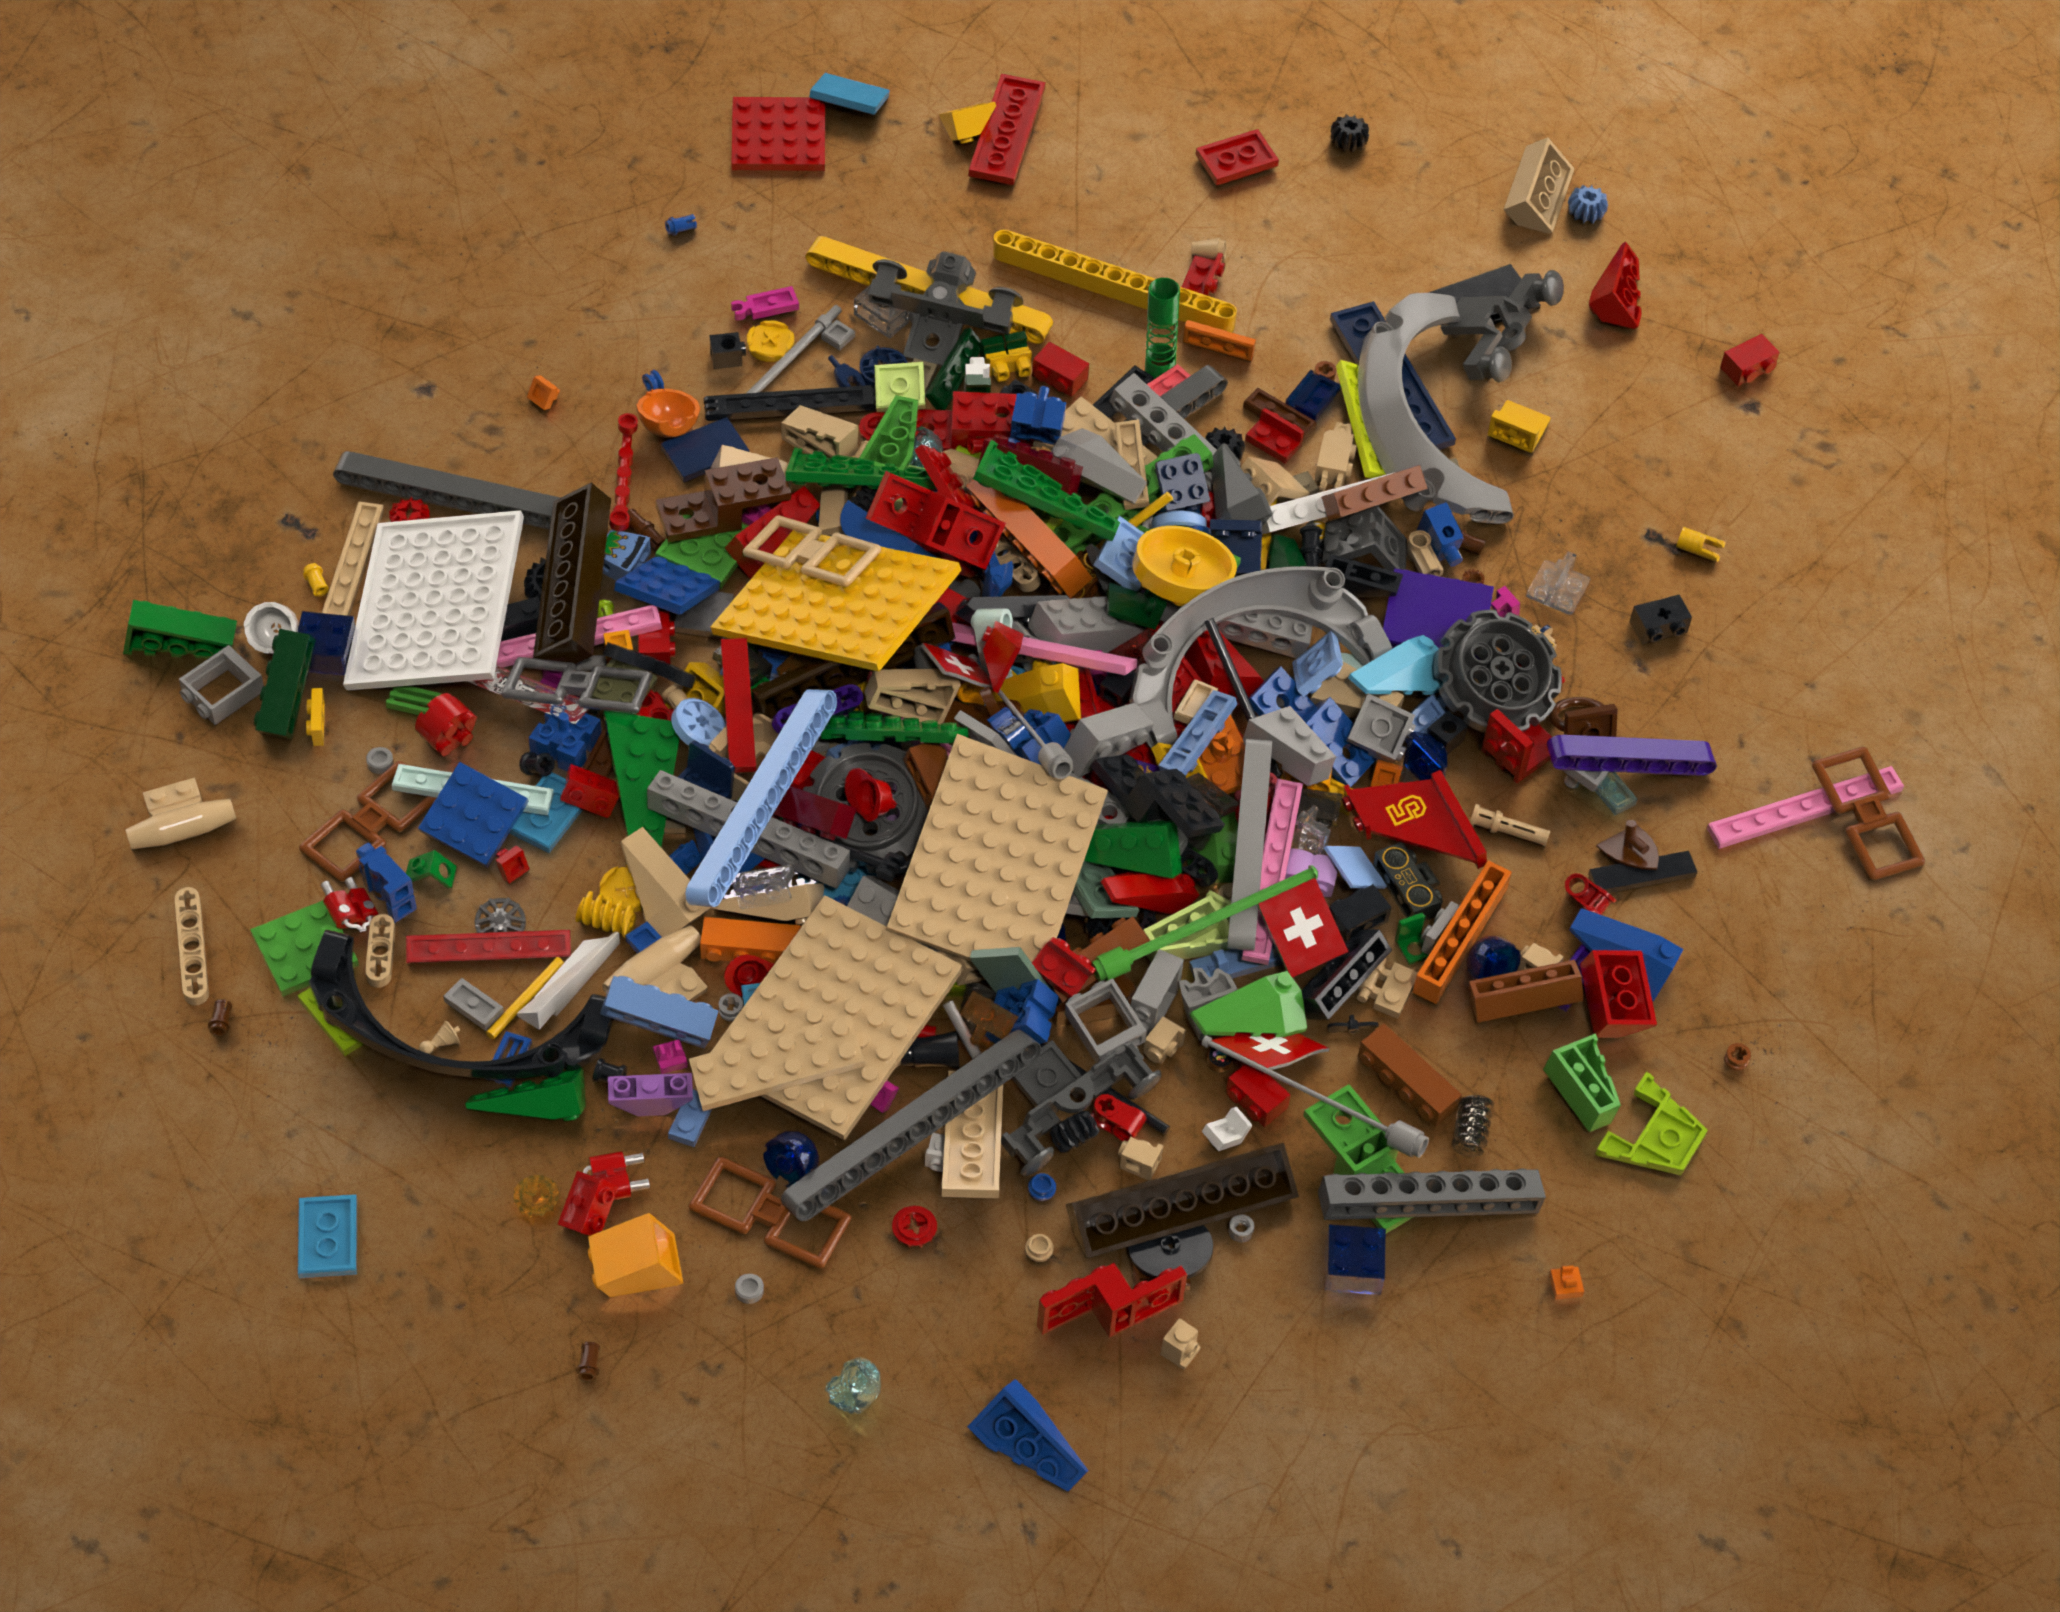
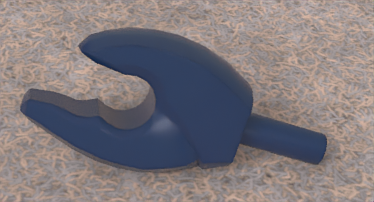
M833 355L828 357V360L835 367L833 372L834 379L839 387H850L849 382L855 383L856 386L866 385L863 376L857 370L846 363L840 365Z

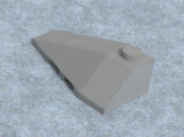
M1081 428L1060 437L1051 450L1054 457L1059 459L1061 457L1071 458L1076 461L1075 464L1083 466L1081 482L1133 504L1136 503L1147 484L1102 436Z

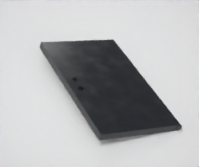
M1509 264L1428 293L1453 296L1456 304L1461 297L1506 296L1509 298L1521 281V277L1512 265ZM1536 302L1533 308H1528L1529 312L1539 309L1541 304ZM1493 311L1490 315L1493 324L1502 322L1499 313H1494ZM1458 334V335H1452V336H1453V338H1457V337L1462 336V335H1465V334Z

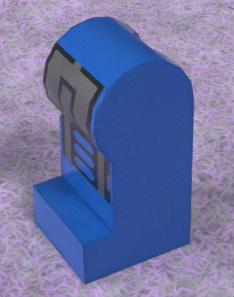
M1004 707L987 719L993 731L997 732L1013 751L1018 747L1019 743L1031 739L1026 728L1007 707Z

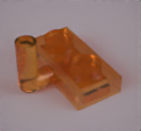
M972 991L960 1013L961 1016L977 1025L970 1038V1042L985 1051L994 1045L992 1041L984 1038L987 1031L1003 1039L1009 1035L1018 1019L1017 1015L975 991Z

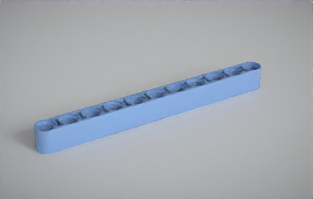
M808 689L804 692L688 883L685 895L689 905L716 907L720 904L833 715L837 706V697L834 691Z

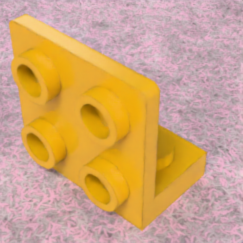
M1506 400L1500 411L1495 410L1492 414L1487 435L1533 453L1551 418Z

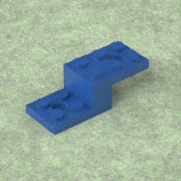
M1282 666L1276 668L1249 697L1254 711L1261 716L1282 709L1276 703L1277 696L1282 698L1284 708L1291 706L1336 756L1332 767V775L1338 782L1352 787L1374 763L1376 758L1369 756L1368 751L1346 741L1353 727V722L1331 697L1314 704L1307 695L1303 697L1297 691L1295 681ZM1343 747L1349 750L1350 759L1344 757Z

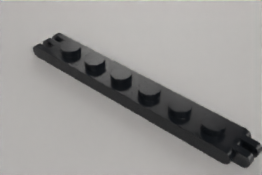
M872 385L713 395L704 397L703 401L704 411L706 412L705 419L707 421H717L726 417L732 420L789 416L800 405L821 413L876 409V392Z

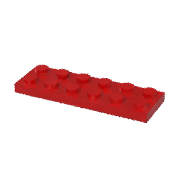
M1001 73L992 99L996 107L980 134L969 167L968 176L1014 185L1045 91L1046 82Z

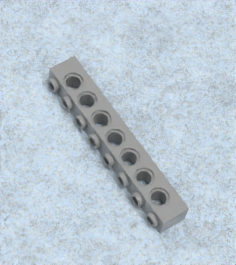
M661 770L647 788L648 809L714 837L718 836L737 804L735 801ZM773 817L770 818L751 850L752 853L836 889L850 868V850Z

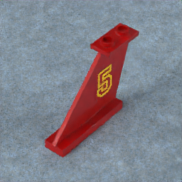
M1441 770L1432 773L1429 780L1350 789L1348 784L1343 786L1344 797L1341 799L1347 812H1352L1354 826L1358 833L1363 832L1366 840L1371 839V833L1475 863L1477 869L1484 867L1487 863V852Z

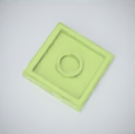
M923 362L874 365L877 412H886L895 395L916 399L919 402L918 409H926Z

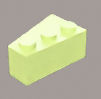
M1209 895L1149 926L1143 931L1151 941L1220 908L1213 897ZM1227 918L1160 948V950L1182 959L1212 955L1214 951L1221 949L1224 951L1230 950L1227 949L1229 921ZM1158 950L1147 954V957L1149 958L1151 963L1154 957L1156 956Z

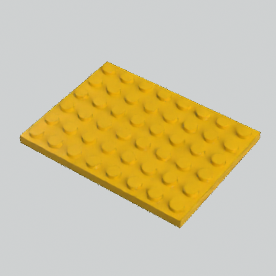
M793 530L773 554L785 558L807 534ZM821 535L817 540L825 543L831 536ZM837 544L820 562L817 568L844 576L866 552ZM881 547V552L848 587H843L804 575L801 572V567L804 564L800 562H795L788 569L764 563L710 628L713 635L731 639L747 638L749 643L879 672L961 572L959 562Z

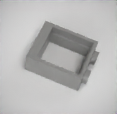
M229 645L179 679L181 686L180 695L183 700L188 704L192 703L203 719L208 718L214 725L258 696L264 686L262 675ZM227 670L230 671L242 685L215 704L211 705L197 692Z
M1160 949L1131 1001V1007L1147 1030V1036L1159 1020L1165 1017L1180 989L1179 980L1182 977L1184 959Z
M1113 978L1107 982L1100 981L1096 983L1090 991L1082 995L1081 993L1075 994L1065 1003V1016L1096 1064L1114 1051L1117 1054L1116 1057L1124 1054L1127 1046L1131 1043L1137 1047L1146 1042L1147 1030ZM1110 998L1129 1029L1097 1045L1078 1014Z

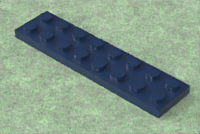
M1374 301L1333 312L1330 315L1331 323L1355 364H1359L1363 340L1375 323L1386 322ZM1405 354L1402 364V383L1414 418L1429 440L1439 450L1455 445L1456 438Z

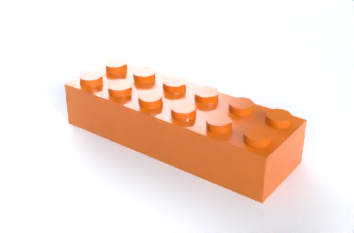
M972 480L966 485L978 507L977 509L1006 523L1002 534L1007 537L1006 539L1021 552L1030 564L1036 567L1037 572L1050 582V585L1059 595L1064 592L1071 599L1093 579L1078 557L1023 501L1006 497L994 488L980 485L976 480Z

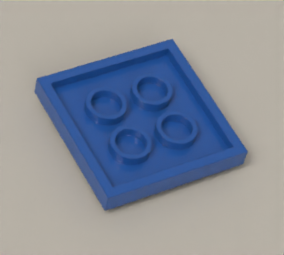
M654 557L615 581L614 591L681 615L718 591L720 580L712 578L707 573H698L690 570L685 565H676L668 562L663 557Z
M459 762L422 820L418 830L488 868L529 800L525 796Z

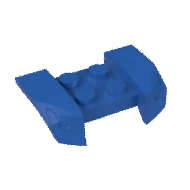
M973 531L970 534V543L976 541L978 537L977 531ZM995 551L986 570L975 566L978 571L975 575L980 576L982 597H1001L1012 584V561L1000 565Z

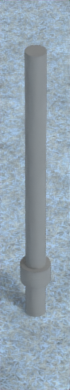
M834 305L825 315L822 314L815 321V325L746 393L761 392L821 332L832 324V321L842 312L841 308L838 305Z

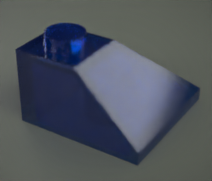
M1413 731L1409 734L1403 764L1419 781L1431 779V774L1439 770L1442 771L1445 777L1447 751L1443 744L1436 741L1430 734Z

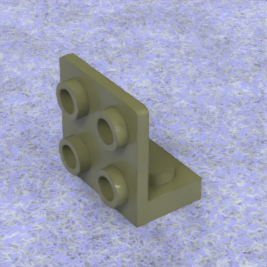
M613 658L606 665V667L645 671ZM652 674L653 677L645 697L657 682V676ZM600 676L591 698L631 703L640 681ZM588 709L589 712H592L596 715L600 711L597 709Z

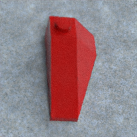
M1627 242L1621 244L1591 292L1588 304L1591 312L1597 315L1602 322L1636 329L1639 327L1642 315L1641 307L1637 306V299L1641 298V292L1637 289L1636 281L1640 280L1639 259Z

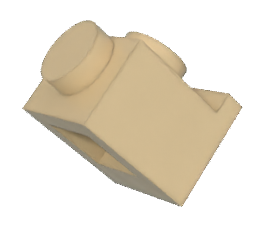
M1533 943L1530 947L1528 945L1525 946L1518 957L1521 960L1518 971L1560 963L1563 961L1564 956L1558 954L1555 957L1548 949Z
M1162 1017L1146 1037L1143 1054L1151 1061L1162 1064L1168 1056L1172 1057L1175 1054L1178 1046L1180 1048L1183 1046L1186 1029Z
M1130 1137L1128 1142L1124 1140L1118 1152V1156L1121 1157L1120 1168L1146 1180H1151L1162 1159L1163 1145L1158 1143L1157 1147H1153L1145 1140H1137Z
M1179 1318L1163 1338L1161 1355L1185 1370L1201 1349L1199 1343H1197L1198 1330Z

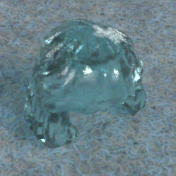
M856 1357L845 1362L841 1374L838 1377L832 1376L831 1381L826 1384L825 1391L829 1394V1403L850 1414L863 1413L880 1394L881 1376L879 1369L870 1360L863 1357Z

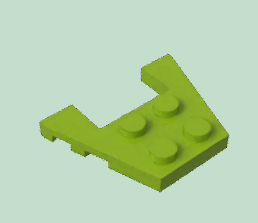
M1646 1072L1635 1088L1633 1095L1657 1107V1110L1635 1144L1608 1131L1598 1146L1595 1155L1681 1176L1708 1130L1684 1106L1680 1107L1670 1097L1671 1094L1665 1088L1659 1087L1654 1082V1077Z

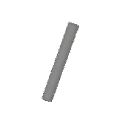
M953 1000L948 1001L943 1007L973 1060L981 1052Z

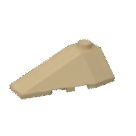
M643 827L620 842L629 872L632 874L636 886L637 898L640 899L644 911V920L661 937L689 926L711 908L688 904L685 892L690 879Z
M824 883L804 884L722 899L718 906L711 907V909L784 921L795 920L796 925H800L806 922L822 900Z

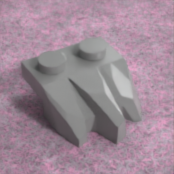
M1193 968L1194 983H1189L1187 980H1179L1185 1013L1199 1041L1203 1040L1206 1035H1203L1191 1018L1190 1013L1238 990L1231 976L1219 968L1214 970L1212 977H1209L1202 968Z

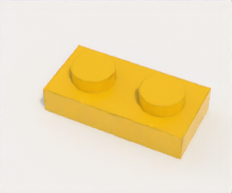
M312 688L311 699H307V714L311 715V720H306L307 736H312L313 746H324L325 701L323 689Z

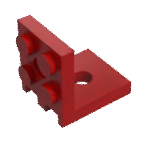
M1496 709L1490 713L1481 751L1492 754L1496 758L1495 764L1502 770L1505 768L1514 775L1513 781L1519 783L1551 760L1546 744L1552 736L1540 725L1533 726L1532 724L1523 733L1501 711Z

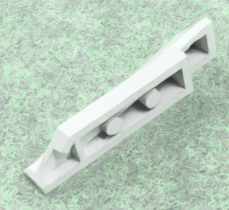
M614 932L609 937L584 940L537 993L534 999L517 1013V1017L540 1030L553 1014L557 1016L620 944L619 932Z

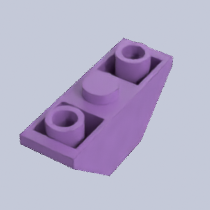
M692 1073L608 1077L609 1104L636 1116L667 1115L693 1100Z

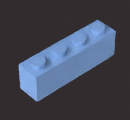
M613 976L600 1015L676 1040L680 1039V1041L705 1049L710 1041L719 1010L713 1009L710 1004L705 1002L695 1003L686 1000V997L681 994L662 992L653 985L643 986L634 983L633 979L626 976Z

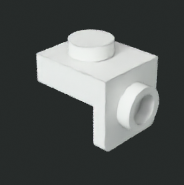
M1233 1107L1225 1118L1206 1124L1202 1132L1209 1139L1210 1143L1218 1151L1241 1144L1250 1131L1252 1124L1237 1107Z

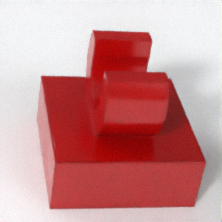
M517 845L509 851L503 848L496 853V857H498L496 859L497 866L503 880L508 884L530 870L523 849Z

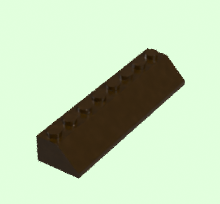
M592 482L553 501L533 654L535 659L576 664L593 656L611 498Z
M940 602L934 604L881 670L892 669L913 659L915 655L914 649L922 645V643L939 647L956 639L948 608ZM818 658L810 660L792 671H786L773 680L762 682L757 687L751 689L761 714L773 719L781 709L797 704L808 689L834 690L848 684L857 685L866 681L869 672L874 670Z
M1279 1143L1068 1203L1066 1208L1072 1230L1086 1258H1091L1298 1198L1299 1194L1284 1143Z

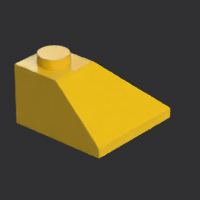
M995 102L980 103L939 115L951 140H959L960 144L974 141L973 136L981 134L996 104Z

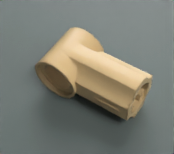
M1421 530L1412 532L1407 545V558L1415 564L1419 573L1442 576L1443 568L1430 545V535Z

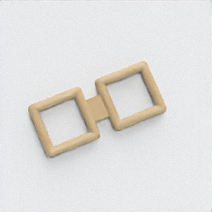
M777 515L743 549V555L785 569L790 568L795 562H800L804 564L801 567V572L804 575L848 587L881 552V547L878 544L840 533H834L824 543L817 540L822 535L820 527ZM780 526L807 534L785 558L757 550ZM837 544L866 552L844 576L817 568L820 562Z

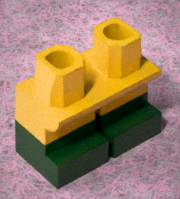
M1025 331L1010 333L1009 335L1005 334L1004 340L1002 335L981 339L980 357L985 359V364H990L989 376H995L996 380L1001 382L1010 378V372L1017 371L1021 377L1031 375L1032 351L1028 348Z

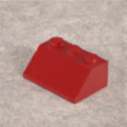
M1592 950L1580 963L1593 1032L1597 1038H1621L1655 1027L1657 1021L1642 951Z

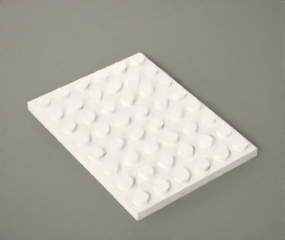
M521 510L377 524L343 682L346 690L494 679L524 520Z

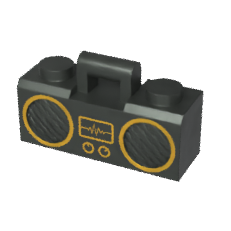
M1399 842L1376 851L1373 866L1387 885L1386 888L1405 918L1419 913L1424 914V922L1435 918L1441 909L1443 899L1439 890H1434V888L1439 886L1440 882L1428 863L1422 862L1416 865L1417 858L1412 849L1408 850L1404 842Z

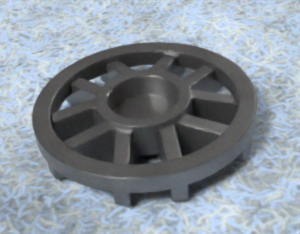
M510 898L488 899L486 903L480 905L475 916L477 933H490L493 931L518 932L524 931L526 926L524 911L518 903ZM499 903H503V905H502V907H501L500 909H499L498 906L496 905V904H499ZM508 905H511L513 908L507 913L505 910ZM492 906L495 912L490 913L486 908ZM518 911L521 918L515 917L514 914ZM482 913H484L487 916L486 918L480 919ZM511 923H520L521 926L518 928L511 925ZM490 924V926L482 930L480 929V925Z

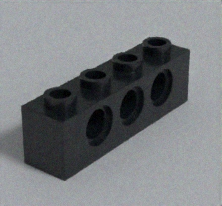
M1358 929L1345 943L1349 952L1328 961L1302 989L1307 1019L1329 1020L1390 954L1392 949L1379 929Z

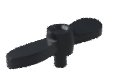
M1349 1015L1347 1023H1330L1327 1025L1328 1032L1330 1033L1348 1031L1351 1034L1358 1033L1359 1029L1379 1027L1378 1022H1358L1355 1020L1354 1015Z

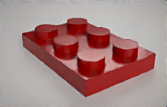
M1259 129L1196 148L1197 158L1216 186L1277 167L1279 164L1278 157Z

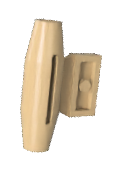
M191 778L143 792L150 818L125 830L131 850L165 846L206 834L235 820L236 815L231 799L202 802L196 780Z
M689 925L658 939L617 969L602 984L604 992L607 993L613 976H626L633 979L634 983L643 986L653 985L662 992L681 994L686 997V1000L694 1001L707 992L708 987L692 967L683 965L681 962L700 945V934L693 926Z

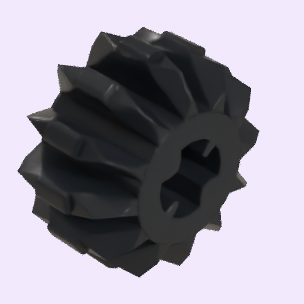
M1345 114L1343 118L1337 117V120L1331 125V142L1335 143L1336 148H1343L1344 152L1351 150L1354 153L1356 149L1362 150L1369 140V127L1364 122V118L1357 119L1356 115L1349 117Z
M1225 426L1222 430L1215 427L1212 432L1207 433L1205 439L1217 450L1222 444H1227L1239 461L1242 459L1245 444L1242 434H1236L1235 428L1229 431Z
M1081 1111L1055 1125L1050 1131L1055 1147L1063 1153L1082 1146L1095 1138L1099 1133L1097 1123L1089 1111Z

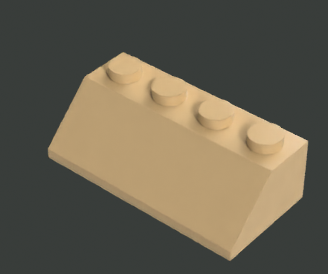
M1548 137L1526 146L1504 211L1516 225L1550 234L1554 230L1574 172V167Z

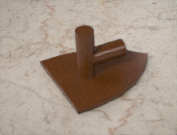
M1634 820L1626 822L1624 831L1596 845L1607 856L1624 865L1639 869L1657 870L1659 861L1657 847L1653 839Z

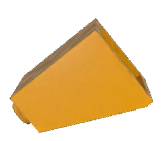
M650 1213L588 1236L590 1245L588 1256L594 1268V1273L592 1274L593 1283L598 1290L603 1291L609 1297L662 1289L684 1283L675 1235Z

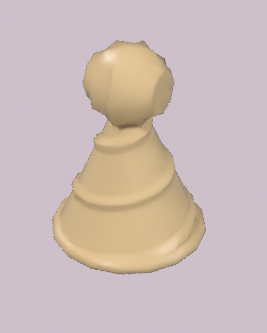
M444 1021V1024L431 1042L423 1041L420 1043V1051L431 1054L434 1047L460 1044L456 1034L460 1031V1028L458 1026L453 1028L448 1021Z

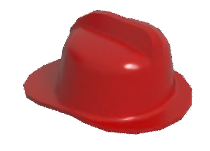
M853 768L848 773L845 780L847 800L852 807L857 808L856 811L865 820L873 822L878 816L885 815L890 809L897 806V803L892 798V791L888 783L873 778L861 768Z
M745 954L737 956L730 961L725 969V984L729 991L742 997L741 986L761 983L774 966V963L754 955Z

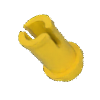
M316 563L305 566L303 577L309 582L313 594L316 597H320L328 593L329 587L322 576V568Z

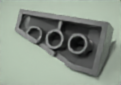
M1222 444L1213 455L1214 467H1212L1216 519L1258 520L1262 522L1263 526L1273 514L1265 494L1261 488H1255L1252 484L1251 475L1242 471L1240 461L1227 444Z

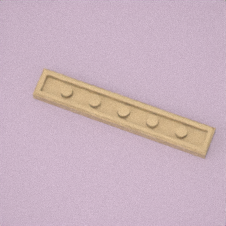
M358 502L320 616L321 624L346 628L374 543L377 524L382 519L383 505Z

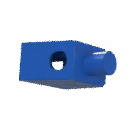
M1447 502L1425 510L1417 530L1425 531L1430 535V545L1439 561L1446 559L1450 567L1460 564L1463 558L1458 550L1463 541V534Z

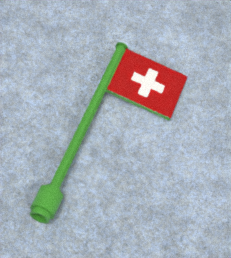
M1309 865L1308 869L1134 949L1128 951L1127 949L1123 950L1119 946L1095 957V960L1091 962V966L1096 969L1094 972L1096 979L1099 982L1104 980L1107 982L1112 978L1114 979L1130 972V965L1133 964L1134 960L1256 904L1285 969L1292 978L1349 951L1317 883L1318 871L1314 866Z

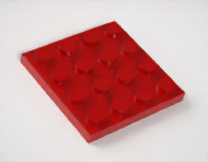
M733 97L732 170L825 171V102L812 99L811 97Z

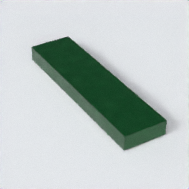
M971 328L964 329L925 393V397L936 410H946L953 398V391L958 390L965 378V364H970V358L977 357L980 353L981 340Z

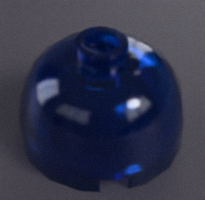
M1486 936L1478 940L1471 947L1467 956L1466 966L1473 980L1516 972L1520 965L1521 954L1515 945L1501 936Z
M785 1131L769 1140L764 1146H767V1151L763 1153L767 1169L776 1180L780 1175L789 1183L785 1185L786 1187H790L819 1166V1154L815 1143L798 1131Z

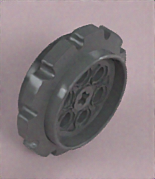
M1496 610L1473 612L1467 617L1466 622L1463 619H1459L1447 630L1440 640L1444 647H1440L1435 653L1434 676L1443 682V685L1439 688L1442 699L1453 713L1456 711L1463 713V722L1483 733L1486 732L1490 713L1496 709L1501 711L1524 733L1530 727V724L1533 726L1539 725L1551 713L1556 705L1552 698H1555L1561 692L1562 673L1561 668L1552 663L1557 656L1553 646L1543 633L1535 634L1532 632V623L1518 615L1508 612L1502 618ZM1473 678H1476V679L1479 681L1480 684H1478L1477 682H1475V680H1474ZM1515 685L1519 686L1522 691L1518 690Z
M859 743L842 748V755L837 759L832 756H827L810 774L811 781L814 784L810 787H804V791L851 806L848 800L842 802L838 799L842 795H846L845 780L853 768L865 770L873 778L885 781L889 784L891 790L896 791L892 795V798L897 803L895 808L890 809L885 815L878 816L873 822H868L856 811L847 839L836 836L835 840L832 841L883 859L888 852L903 856L906 860H910L928 815V810L918 792L912 775L903 761L906 752L886 744H882L877 750H872L869 743ZM891 814L899 815L898 819L894 821L886 818ZM817 829L815 835L819 836L821 830ZM869 829L877 830L875 835L868 836L865 834ZM850 858V872H856L858 867L865 866L868 873H876V867Z

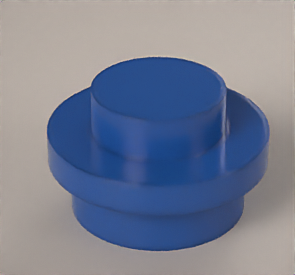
M1037 1174L1029 1181V1194L1039 1201L1049 1200L1056 1193V1183L1048 1174Z

